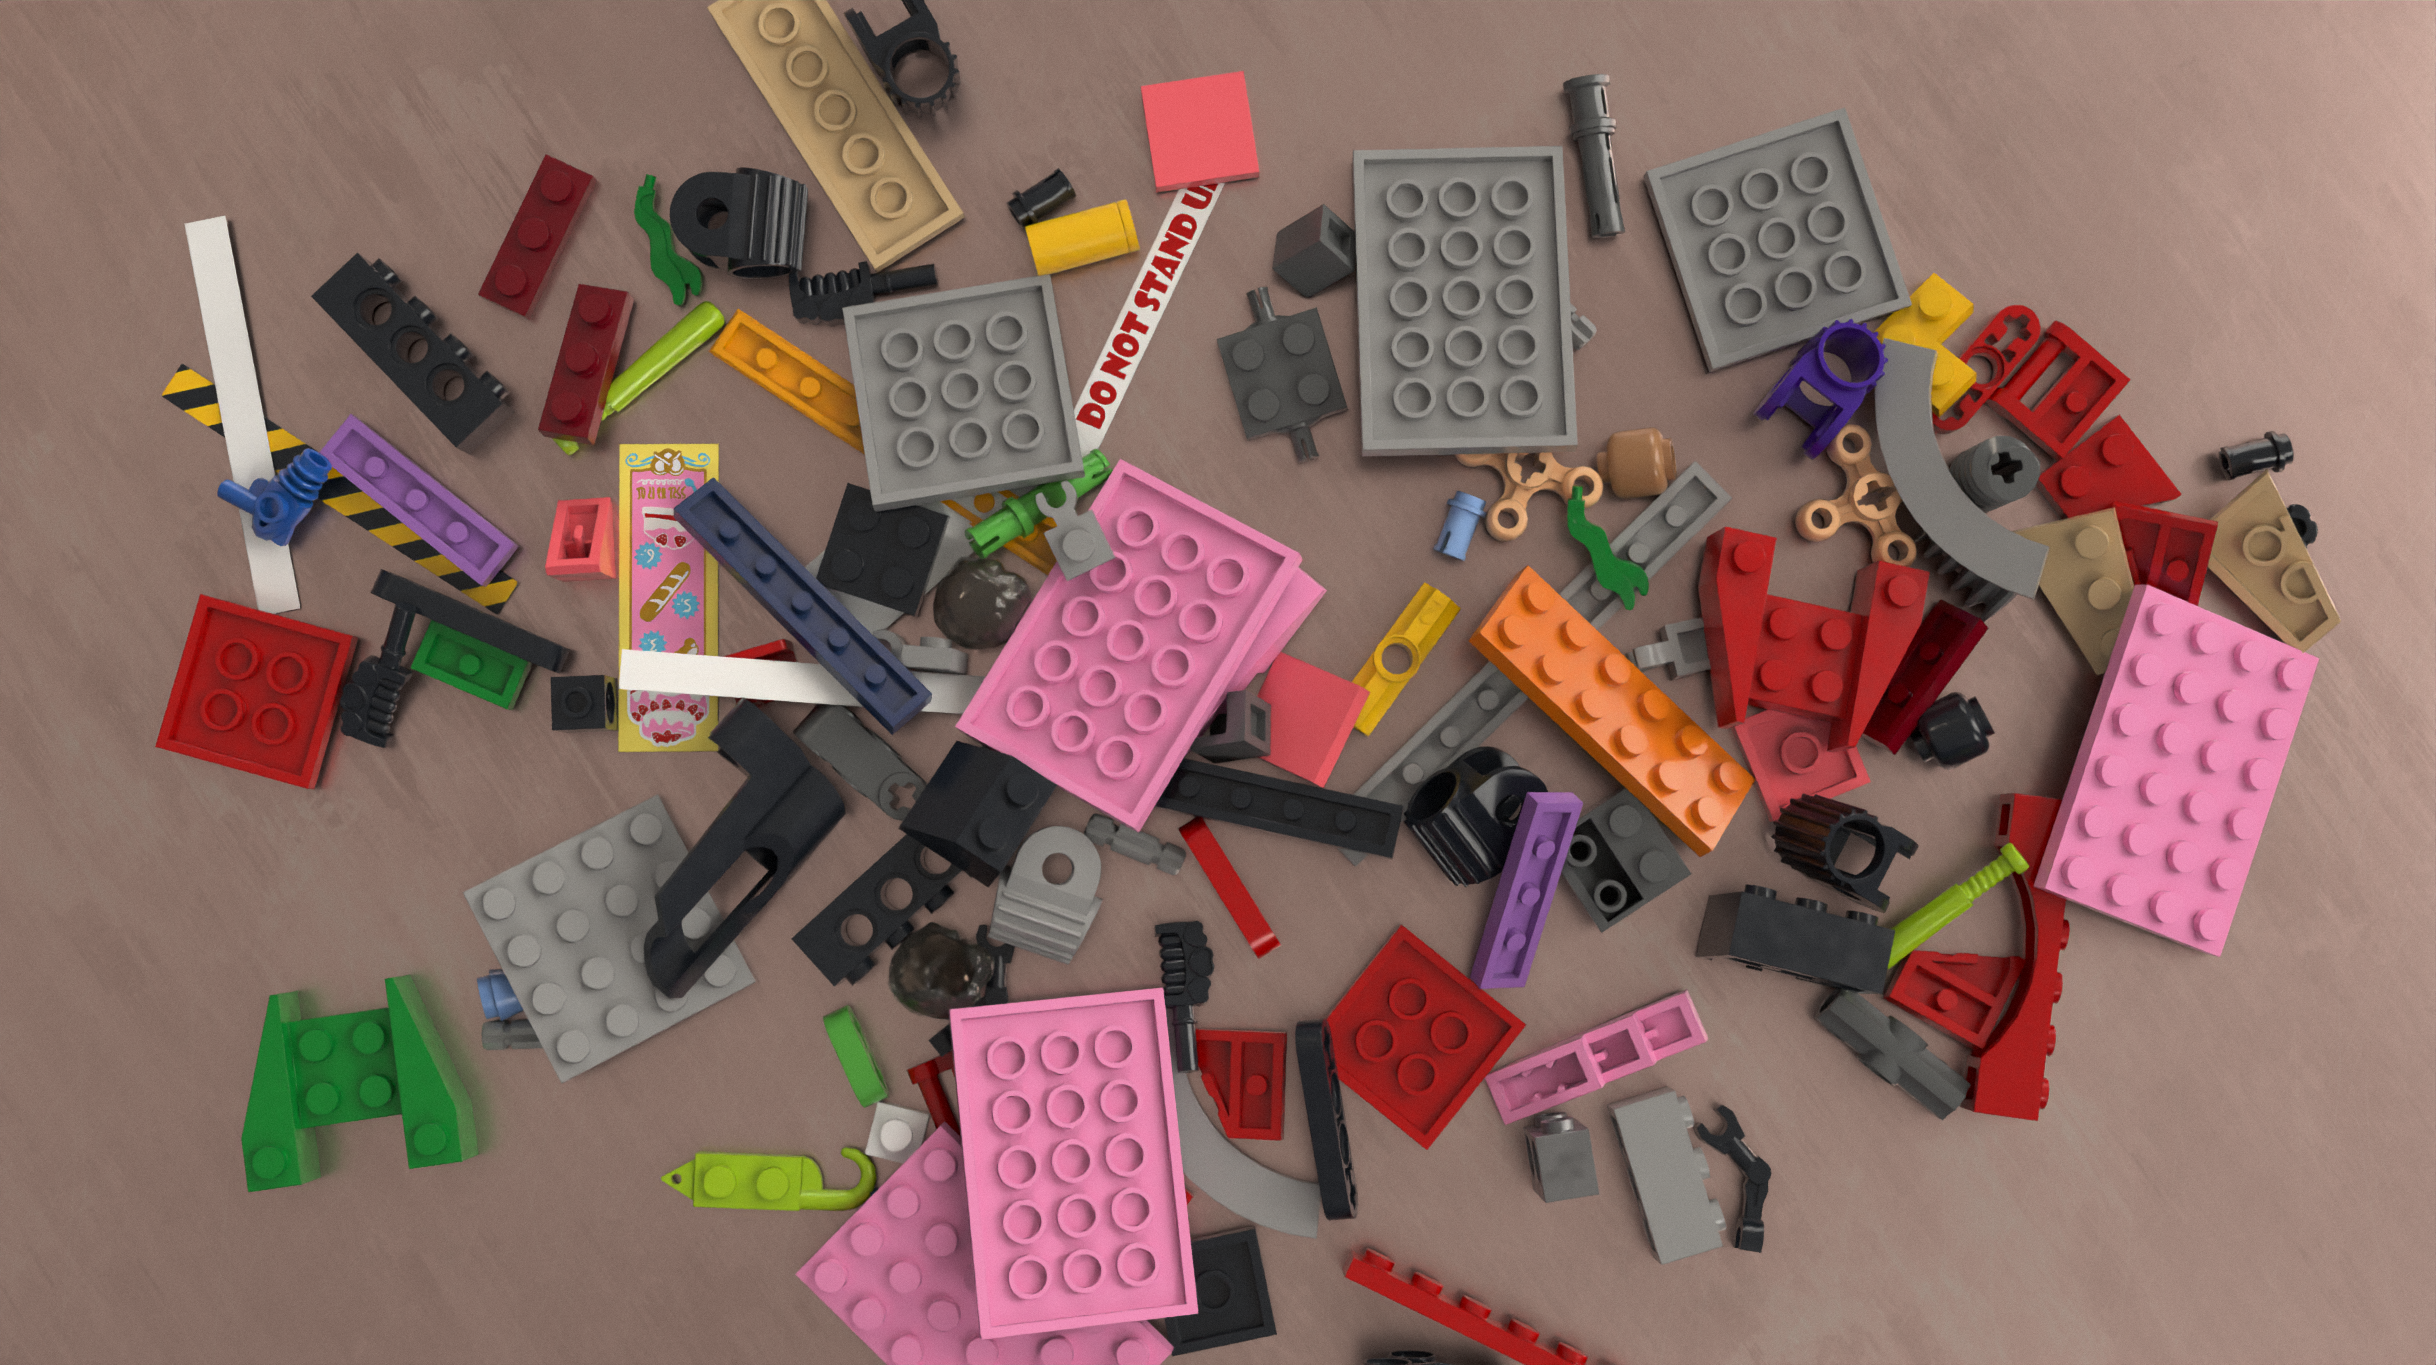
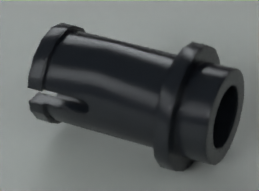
M1058 168L1054 170V173L1023 193H1020L1018 190L1013 192L1014 198L1006 204L1016 222L1024 230L1025 226L1039 223L1038 220L1066 201L1074 199L1076 193L1067 177Z
M2275 431L2266 432L2263 439L2230 447H2221V451H2219L2220 466L2227 480H2233L2236 477L2266 469H2272L2276 473L2282 472L2285 469V465L2292 464L2294 460L2293 448L2289 437L2285 433L2277 435Z

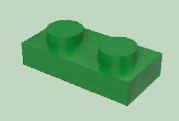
M431 620L410 668L502 708L513 710L533 663Z

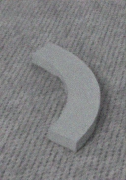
M1884 338L1882 344H1885L1886 347L1883 351L1884 357L1888 359V362L1883 367L1885 375L1876 382L1877 386L1875 387L1876 424L1887 469L1901 499L1916 522L1929 537L1956 562L1989 583L2008 592L2034 600L2049 553V546L2028 540L2006 529L1988 517L1961 490L1945 463L1934 433L1931 392L1933 373L1938 356L1937 351Z
M1165 1008L1184 1174L1212 1199L1237 1215L1277 1231L1317 1239L1321 1199L1319 1183L1293 1178L1255 1162L1234 1147L1214 1126L1196 1099L1187 1074L1178 1073L1174 1026H1172L1173 1008Z

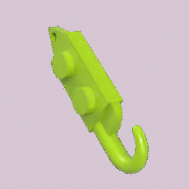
M844 1147L841 1150V1155L844 1158L853 1160L858 1165L861 1173L859 1183L850 1190L824 1189L823 1177L815 1161L805 1155L699 1151L695 1153V1159L661 1177V1180L693 1200V1207L786 1211H847L858 1208L871 1196L870 1192L875 1189L877 1177L875 1167L866 1154L858 1149ZM675 1174L681 1176L682 1180L680 1183L674 1181L673 1177Z

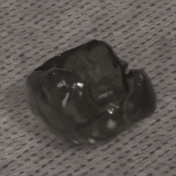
M960 557L937 586L933 601L934 622L945 637L965 649L995 648L1007 643L1014 633L1024 611L1032 601L1030 587L1023 577L1017 573L1006 571L1003 563L998 559L983 560L974 557Z
M930 922L909 934L894 952L889 967L887 985L895 1000L909 1012L918 1016L949 1020V1009L967 1008L980 999V990L991 980L995 971V965L991 953L986 948L972 943L968 939H964L955 929H949L936 922Z

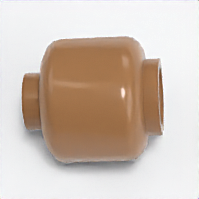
M1655 427L1615 432L1607 441V451L1598 452L1597 454L1598 472L1603 484L1611 483L1612 490L1620 499L1660 495L1667 489L1669 480L1677 478L1672 438H1663L1660 430Z

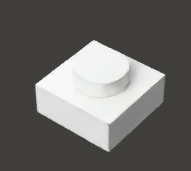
M882 1100L879 1101L865 1154L904 1163L924 1143L931 1116L930 1112Z

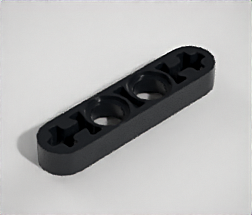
M384 569L380 570L370 592L394 604L397 602L412 604L417 608L416 613L559 674L570 652L569 648Z
M1326 1018L1301 1020L1296 1024L1295 1044L1324 1213L1329 1221L1355 1219L1358 1213V1191L1330 1026Z

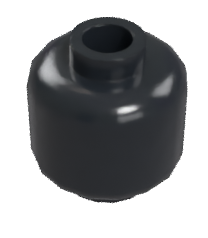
M1953 692L1936 700L1922 714L1917 725L1919 730L1910 734L1924 762L1934 758L1940 767L1945 770H1952L1985 754L1990 747L1988 737L1995 734L1976 696L1967 699L1962 693Z

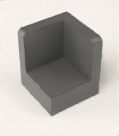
M1322 204L1277 233L1272 269L1302 295L1311 297L1354 272L1356 259L1355 231L1326 205Z
M1247 690L1227 692V714H1219L1210 725V736L1195 738L1191 745V751L1214 764L1269 756L1271 746V705Z

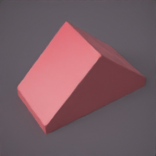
M610 497L558 500L545 564L547 576L562 582L616 579L613 510Z

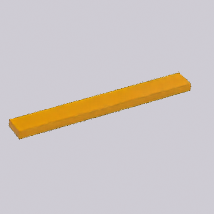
M737 309L709 352L865 455L854 385L740 309ZM1010 490L998 491L1007 499L1009 497L1019 498ZM990 493L976 495L974 498V506L979 512L987 513L995 505L994 497ZM952 499L940 501L971 521L972 523L969 524L972 526L983 521ZM1047 517L1034 526L1032 534L1026 538L1019 535L1003 545V547L1048 576L1057 560L1044 532L1057 527L1054 518Z

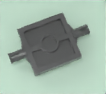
M1260 287L1258 291L1263 304L1262 309L1255 290L1246 293L1255 322L1244 331L1218 338L1217 343L1247 440L1251 441L1273 433L1290 434L1298 459L1297 462H1306L1307 458L1302 441H1305L1311 460L1319 457L1310 427L1314 426L1324 417L1348 410L1317 307L1291 316H1275L1268 287Z

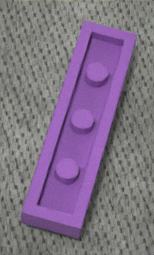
M352 414L348 416L319 452L329 460L334 469L481 586H488L519 547L470 506Z
M1527 792L1470 975V978L1480 989L1525 987L1583 806V802L1573 792Z

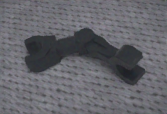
M979 925L976 934L982 963H986L985 996L978 998L972 1007L1007 1004L1008 1002L1007 963H1011L1015 946L1004 943L1002 946L995 947L989 944L986 937L987 925ZM950 1023L929 1039V1042L941 1057L952 1049Z
M1717 1105L1713 1110L1722 1118L1723 1130L1719 1134L1713 1135L1703 1123H1697L1693 1129L1697 1138L1722 1155L1728 1154L1746 1179L1743 1183V1212L1737 1221L1733 1247L1761 1253L1764 1241V1222L1761 1220L1763 1203L1768 1193V1181L1772 1174L1771 1168L1742 1140L1745 1134L1733 1111L1724 1105Z

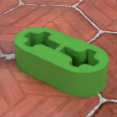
M846 1005L824 1015L823 1021L828 1036L860 1104L866 1108L888 1098L890 1094L884 1076L851 1007Z

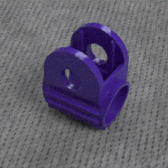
M1852 318L1845 323H1840L1836 320L1828 328L1824 326L1798 351L1799 354L1790 361L1792 366L1776 381L1753 415L1761 421L1764 419L1768 421L1778 407L1782 408L1786 405L1815 428L1801 446L1804 449V455L1811 460L1815 459L1852 417L1863 402L1864 396L1877 386L1876 382L1885 375L1883 367L1888 362V359L1884 357L1883 349L1886 345L1881 344L1877 339L1878 332L1872 333L1867 329V323L1862 325L1855 324ZM1823 352L1834 354L1846 363L1851 374V382L1844 381L1831 372L1825 362ZM1802 381L1806 382L1833 404L1831 406H1823L1812 402L1803 394L1799 385Z

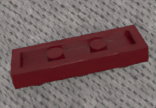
M545 155L478 293L480 297L528 320L531 319L597 182L593 175L552 156Z
M578 284L538 431L544 437L589 445L595 444L608 391L634 302L633 297L628 291Z
M1940 599L1917 630L1861 737L1896 755L1918 725L1922 714L1933 705L1989 629L1981 618Z

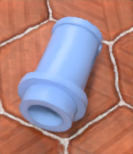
M1456 491L1454 499H1448L1446 503L1451 507L1433 550L1465 561V555L1480 517L1486 518L1487 513L1483 511L1486 501L1470 494Z

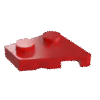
M2120 414L2110 419L2072 448L2063 459L2055 461L2042 471L2036 487L2061 519L2110 509L2114 501L2144 506L2169 502L2182 495Z
M2114 501L2112 508L2115 507L2134 586L2149 585L2198 606L2218 521Z
M1913 950L1902 959L1883 999L1974 1051L1982 1050L2026 960L2020 956L1991 957L1970 953L1940 954L1936 951Z
M1195 1028L1198 1065L1202 1073L1200 1077L1209 1096L1214 1099L1218 1108L1217 1115L1227 1137L1236 1139L1283 1140L1287 1032Z

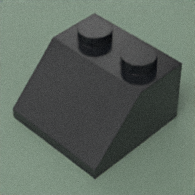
M956 741L898 829L986 887H989L1003 871L1057 785L1012 755Z

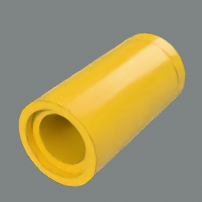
M1126 199L1025 226L1038 276L1061 272L1140 250Z

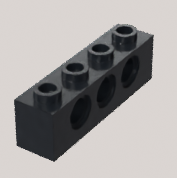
M356 253L311 297L456 448L470 455L515 412L504 400L510 392L488 370L480 375L468 363L474 355L453 333L444 338L434 328L432 323L438 317L416 295L408 300L396 288L402 280L382 259L378 258L372 263L359 253ZM390 302L392 310L388 320L383 324L374 325L372 313L375 307L380 303ZM426 339L428 350L425 357L418 362L410 363L408 359L409 347L416 340ZM455 376H462L464 381L463 392L458 398L446 401L443 392L445 384Z
M906 834L791 939L833 986L841 984L846 979L853 986L876 966V963L870 958L885 943L893 950L916 929L910 921L918 913L926 908L933 914L955 894L949 885L964 871L951 864L941 874L932 872L926 866L924 859L928 848ZM896 878L905 880L912 888V900L904 909H896L886 900V887ZM856 914L867 917L873 927L872 936L864 945L852 942L846 933L847 922Z

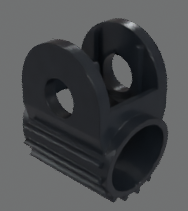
M901 0L911 17L877 37L862 11L856 13L853 7L845 11L843 14L875 72L883 78L885 91L890 93L894 105L899 104L903 107L905 114L909 112L917 113L919 118L927 113L936 116V111L942 107L948 109V102L951 97H957L956 85L960 84L957 55L951 54L950 42L944 43L940 39L937 22L924 0ZM918 52L936 55L943 60L949 69L947 81L941 90L932 96L924 98L909 96L902 92L894 83V74L899 63L905 57Z
M736 168V173H700L686 180L674 194L670 205L671 227L677 239L700 263L709 268L727 271V275L741 279H769L788 276L802 270L808 188L806 184H800L799 181L754 168ZM728 214L726 222L721 227L710 229L712 221L717 216Z
M1489 746L1478 747L1465 752L1448 767L1432 774L1418 787L1410 802H1408L1407 811L1403 813L1407 818L1404 823L1446 877L1455 886L1463 884L1464 887H1467L1470 884H1479L1491 879L1503 871L1527 792H1548L1539 777L1531 771L1520 767L1517 761L1505 751ZM1521 803L1519 814L1516 818L1510 820L1509 818L1515 813Z
M1802 794V797L1797 800L1791 798L1790 804L1786 808H1780L1782 814L1778 821L1775 820L1773 822L1776 825L1775 834L1771 838L1775 839L1776 848L1774 852L1779 853L1782 857V863L1790 865L1794 870L1806 873L1808 877L1860 905L1881 913L1886 912L1890 904V897L1879 891L1878 888L1896 853L1909 860L1911 856L1915 855L1919 847L1915 841L1893 827L1879 823L1877 821L1878 817L1868 814V811L1816 794L1814 796ZM1851 833L1876 847L1870 864L1857 875L1834 867Z

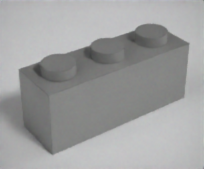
M1666 1086L1607 1104L1653 1258L1661 1265L1723 1247L1719 1231L1726 1229V1223L1717 1199L1709 1200L1703 1180L1710 1178V1171L1701 1147L1693 1149L1687 1128L1694 1127V1119L1686 1097L1681 1096L1677 1098L1675 1090Z

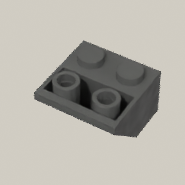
M1621 786L1580 813L1561 871L1601 933L1691 875V872L1650 810L1624 786Z

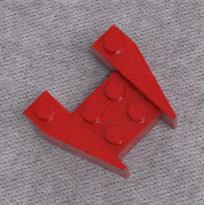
M1726 526L1709 535L1706 541L1698 590L1707 654L1711 667L1710 675L1718 728L1728 729L1745 723L1747 706L1751 705L1831 723L1827 746L1828 752L1835 753L1856 747L1921 625L1930 572L1883 561H1877L1857 570L1851 611L1846 612L1767 594L1776 537Z

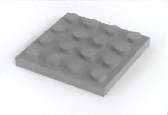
M1845 108L1646 171L1644 174V179L1709 372L1809 341L1824 326L1828 328L1836 320L1840 323H1845L1852 318L1855 324H1861L1912 305Z
M1050 274L842 308L871 499L875 512L1085 477Z
M659 795L463 892L561 1084L756 982L733 940L683 998H668L653 986L644 961V942L647 932L658 921L654 896L688 854ZM709 891L682 920L684 937L694 953L724 921Z

